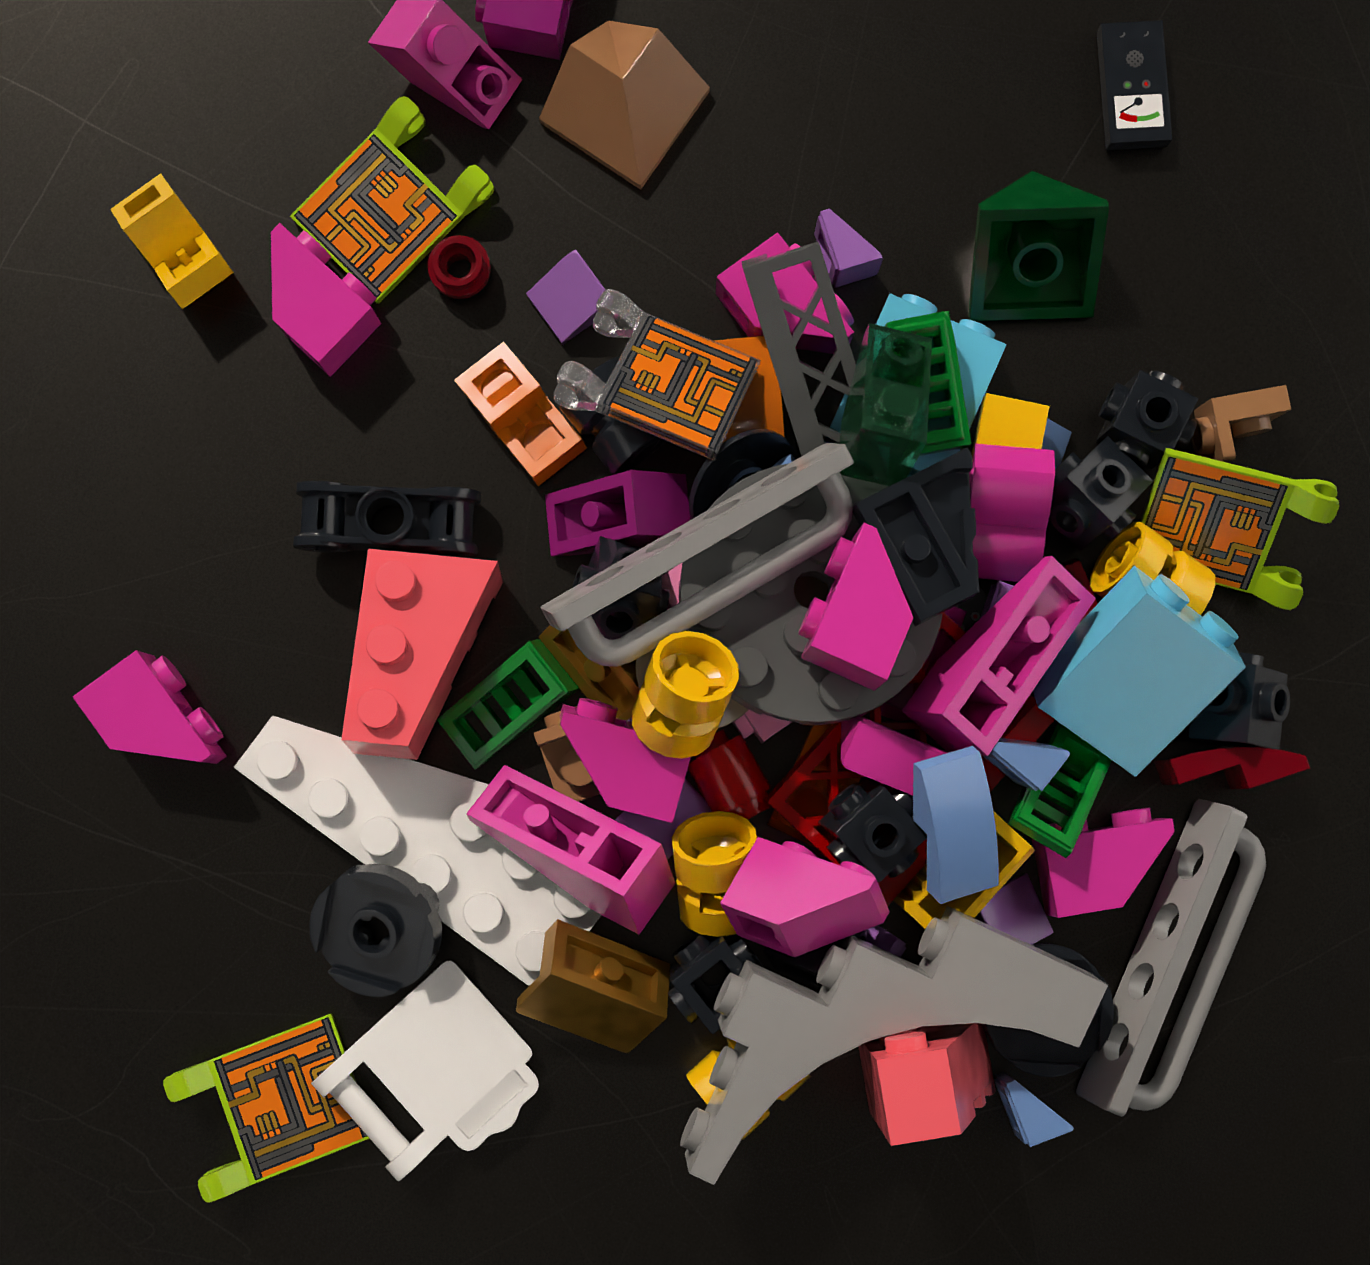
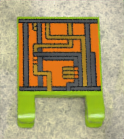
M405 96L399 97L390 106L377 128L290 215L304 231L312 236L329 253L331 258L346 273L350 272L372 292L376 297L375 302L378 304L466 215L490 198L495 189L488 175L480 167L471 165L463 171L445 196L397 149L419 133L426 122L418 106Z
M1166 448L1140 522L1169 540L1173 545V552L1185 551L1211 569L1215 574L1216 585L1251 593L1276 607L1292 610L1299 605L1303 595V587L1300 586L1302 581L1301 573L1297 569L1286 566H1263L1284 512L1288 508L1307 519L1327 524L1335 518L1339 509V500L1336 499L1337 487L1325 480L1291 479Z
M332 1013L185 1068L163 1080L167 1098L171 1102L180 1101L216 1086L237 1146L240 1160L209 1170L198 1180V1187L205 1202L216 1201L252 1184L369 1139L330 1093L323 1098L311 1084L346 1052ZM351 1072L349 1075H350V1076L354 1079V1081L356 1082L354 1073Z

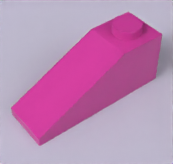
M1053 556L1044 557L936 661L902 712L945 751L953 752L974 746L981 755L988 756L1096 598Z
M506 765L502 767L466 813L472 823L583 905L637 934L641 933L676 884L661 843Z

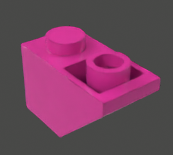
M396 0L368 41L410 83L485 129H490L523 80L443 0Z
M279 223L271 231L272 320L287 338L331 377L381 325L380 320L370 306L376 300V297L350 272L341 280L325 264L330 260L331 256L306 231L303 230L296 238Z
M778 232L719 274L716 279L715 294L748 337L764 335L742 268V261L763 254H767V257H772L800 247L796 243L789 247ZM810 260L772 272L780 298L805 310L817 287V283L813 279L814 272ZM835 294L850 344L854 335V331L850 326L854 323V319L845 303ZM821 298L813 315L829 323ZM784 310L792 335L800 318ZM808 322L795 348L834 354L836 344L832 334Z
M863 523L851 541L840 537L824 572V574L835 578L825 601L814 597L800 626L798 635L809 639L801 656L802 659L875 691L888 680L914 617L877 528Z
M136 650L72 696L109 749L217 764L227 757L217 741L223 738L220 728L202 707H198L196 710L192 709L180 692L186 686L185 680L176 667L163 655L156 659L154 655Z
M586 698L579 699L577 708L563 704L560 713V725L607 806L673 823L691 757L683 759L666 757L649 749L638 738L632 722L616 718L617 707Z
M1150 808L1112 813V826L1088 829L1086 819L1073 851L1067 858L1032 839L1045 914L1061 918L1123 907L1175 832L1173 819H1152ZM1055 823L1049 824L1050 826L1056 828L1059 831H1061L1062 829L1061 826Z
M757 837L720 902L738 936L792 957L800 956L882 924L890 912L876 877L866 868L849 861H844L837 865L817 858L813 852L798 843L785 841L780 845Z

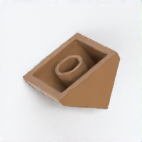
M607 21L570 45L541 112L539 121L540 124L641 190L706 98L710 87L658 28Z

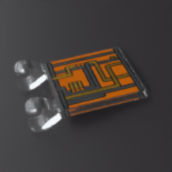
M605 290L600 295L596 304L598 312L593 319V328L596 332L607 337L630 339L606 384L584 365L574 361L564 363L557 374L558 385L554 391L555 402L570 410L599 412L715 461L755 377L761 360L645 313L626 295L617 290Z

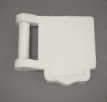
M452 961L442 963L311 1082L323 1098L330 1093L388 1158L390 1163L385 1168L397 1181H400L411 1172L447 1136L462 1150L471 1151L479 1147L488 1136L509 1129L516 1121L521 1106L537 1092L539 1087L536 1075L525 1064L532 1056L530 1046ZM363 1061L424 1129L411 1143L349 1075Z

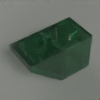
M868 324L841 420L839 444L846 445L854 463L840 471L841 475L886 486H891L907 478L927 444L932 338L876 324Z

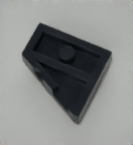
M968 448L855 503L852 513L860 527L863 523L877 528L914 617L912 622L915 627L971 599L979 592L978 560L973 554V539L976 535L975 508H971L969 472L973 469V461Z

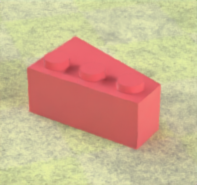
M368 549L341 739L353 754L418 759L452 689L451 684L467 651L470 652L478 635L477 630L492 599L496 598L503 584L498 561Z
M980 1023L923 1026L870 1040L858 1046L869 1112L891 1146L961 1135L976 1117L975 1108L984 1107L986 1104L985 1096L993 1095L996 1092L986 1032Z

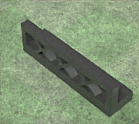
M817 241L772 257H767V254H763L742 261L745 278L801 456L825 444L823 435L837 441V444H845L846 447L870 458L876 480L886 487L891 486L892 483L819 242ZM810 260L817 287L805 310L780 298L772 272ZM821 298L829 323L813 315ZM784 310L800 318L792 335ZM808 322L832 334L836 344V350L824 372L800 361L795 348ZM840 361L847 384L832 377ZM803 373L819 380L811 396ZM827 385L852 397L855 411L843 433L818 422L815 407ZM858 424H860L866 446L851 438Z

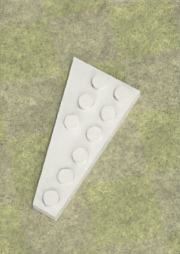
M272 716L234 766L236 770L363 864L393 866L410 874L419 883L431 886L439 898L438 914L441 921L528 986L540 976L545 932L557 919L590 932L601 914L583 905L468 819L466 813L489 784L411 759L353 754L341 740L342 737L276 716Z

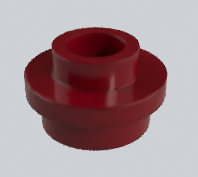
M461 235L445 238L430 253L428 259L429 277L436 289L448 297L463 299L474 296L484 288L490 277L491 264L485 248L473 238ZM458 260H465L471 264L470 272L462 278H455L449 274L450 266Z

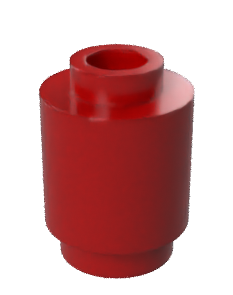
M724 729L715 733L710 746L695 756L696 760L689 763L688 771L712 812L735 813L749 820L771 807L764 800L768 795L766 790L770 789L771 786L741 734L730 740Z

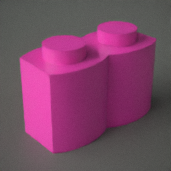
M975 443L973 469L969 472L970 503L971 508H975L976 519L973 554L978 560L979 578L1019 582L1043 559L1055 479L1054 450Z

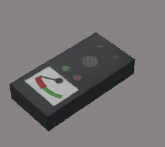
M1163 21L1101 23L1096 33L1106 150L1167 147L1172 141Z

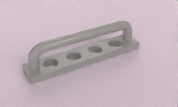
M825 443L550 600L540 608L550 626L559 631L568 629L575 644L587 659L601 666L612 667L632 662L655 649L658 643L670 634L683 632L840 539L852 521L853 511L850 492L840 471L852 465L854 461L845 444ZM818 487L826 504V514L818 523L622 637L609 640L601 634L591 616L592 614L810 488Z
M1198 799L1194 803L1114 996V1019L1108 1041L1099 1052L1095 1051L1088 1060L1076 1089L1078 1096L1108 1112L1123 1117L1128 1108L1142 1111L1159 1108L1171 1099L1179 1086L1264 878L1266 869L1265 850L1259 838L1244 828L1247 820V814L1229 805ZM1235 851L1240 857L1238 872L1155 1074L1150 1082L1141 1085L1139 1080L1231 856ZM1203 854L1202 865L1193 876L1194 866ZM1179 913L1177 925L1174 931L1168 936L1170 924L1174 917ZM1154 973L1152 986L1144 996L1146 982ZM1129 1033L1127 1047L1125 1048L1123 1054L1119 1057V1049L1124 1037Z

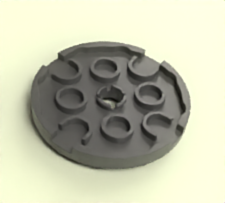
M787 464L774 466L744 478L723 493L709 509ZM849 468L840 471L849 489L853 506L855 503L887 488L875 479ZM818 487L810 488L684 561L679 581V603L822 520L826 514V504ZM853 513L852 521L842 536L850 541L860 529V525ZM837 540L826 549L685 631L704 633L719 640L732 652L739 668V680L731 696L734 701L759 715L763 713L781 720L797 722L800 725L816 726L849 721L857 716H863L898 694L915 677L930 655L937 639L942 613L916 627L913 622L911 623L888 680L875 691L802 659L801 656L809 639L798 635V632L808 609L801 606L796 600L794 584L800 577H814L822 583H827V591L829 593L835 578L824 574L838 542Z

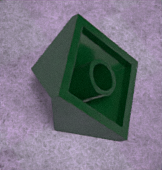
M1031 171L979 203L968 310L969 320L990 321L1094 317L1109 213L1108 201Z

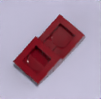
M1261 747L1203 750L1154 761L1162 785L1182 784L1224 770L1230 789H1250L1310 768L1305 755Z

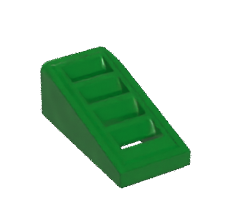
M949 311L886 323L881 333V339L906 459L970 447L969 425ZM933 338L935 348L909 353L904 351L903 344ZM939 365L940 375L909 380L908 370ZM944 391L946 401L913 407V396ZM950 417L951 428L918 434L916 422Z
M540 639L527 642L441 715L437 721L472 767L478 769L559 707L580 688ZM532 665L550 690L548 692L544 691L527 669L529 666ZM512 679L532 703L529 708L525 709L507 686V683ZM490 696L495 698L512 720L507 726L504 725L486 702V699ZM472 710L493 736L487 743L483 741L465 718Z
M1058 722L1042 739L1041 743L1070 752L1068 759L1061 766V769L1077 777L1078 782L1060 771H1057L1050 781L1070 792L1073 796L1071 798L1049 784L1046 785L1043 791H1034L1022 786L1008 824L1067 858L1073 851L1112 760ZM1039 795L1066 809L1067 814L1061 813L1038 799ZM1034 810L1061 826V831L1032 815V811Z

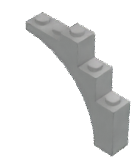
M949 906L946 907L941 920L934 917L927 925L918 947V954L923 956L919 966L851 935L844 938L841 947L832 945L825 954L816 978L817 983L822 985L819 993L746 960L739 976L729 973L715 1001L714 1011L721 1013L718 1023L723 1036L737 1043L734 1049L725 1046L720 1052L709 1083L716 1087L705 1111L699 1108L694 1109L683 1131L680 1146L686 1148L685 1158L689 1174L714 1185L743 1136L779 1096L823 1063L870 1040L923 1026L980 1023L1030 1030L1080 1047L1108 985L1082 968Z

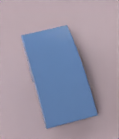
M970 746L913 763V821L927 834V891L940 904L998 886L999 862L995 818L987 776L980 752L974 746Z

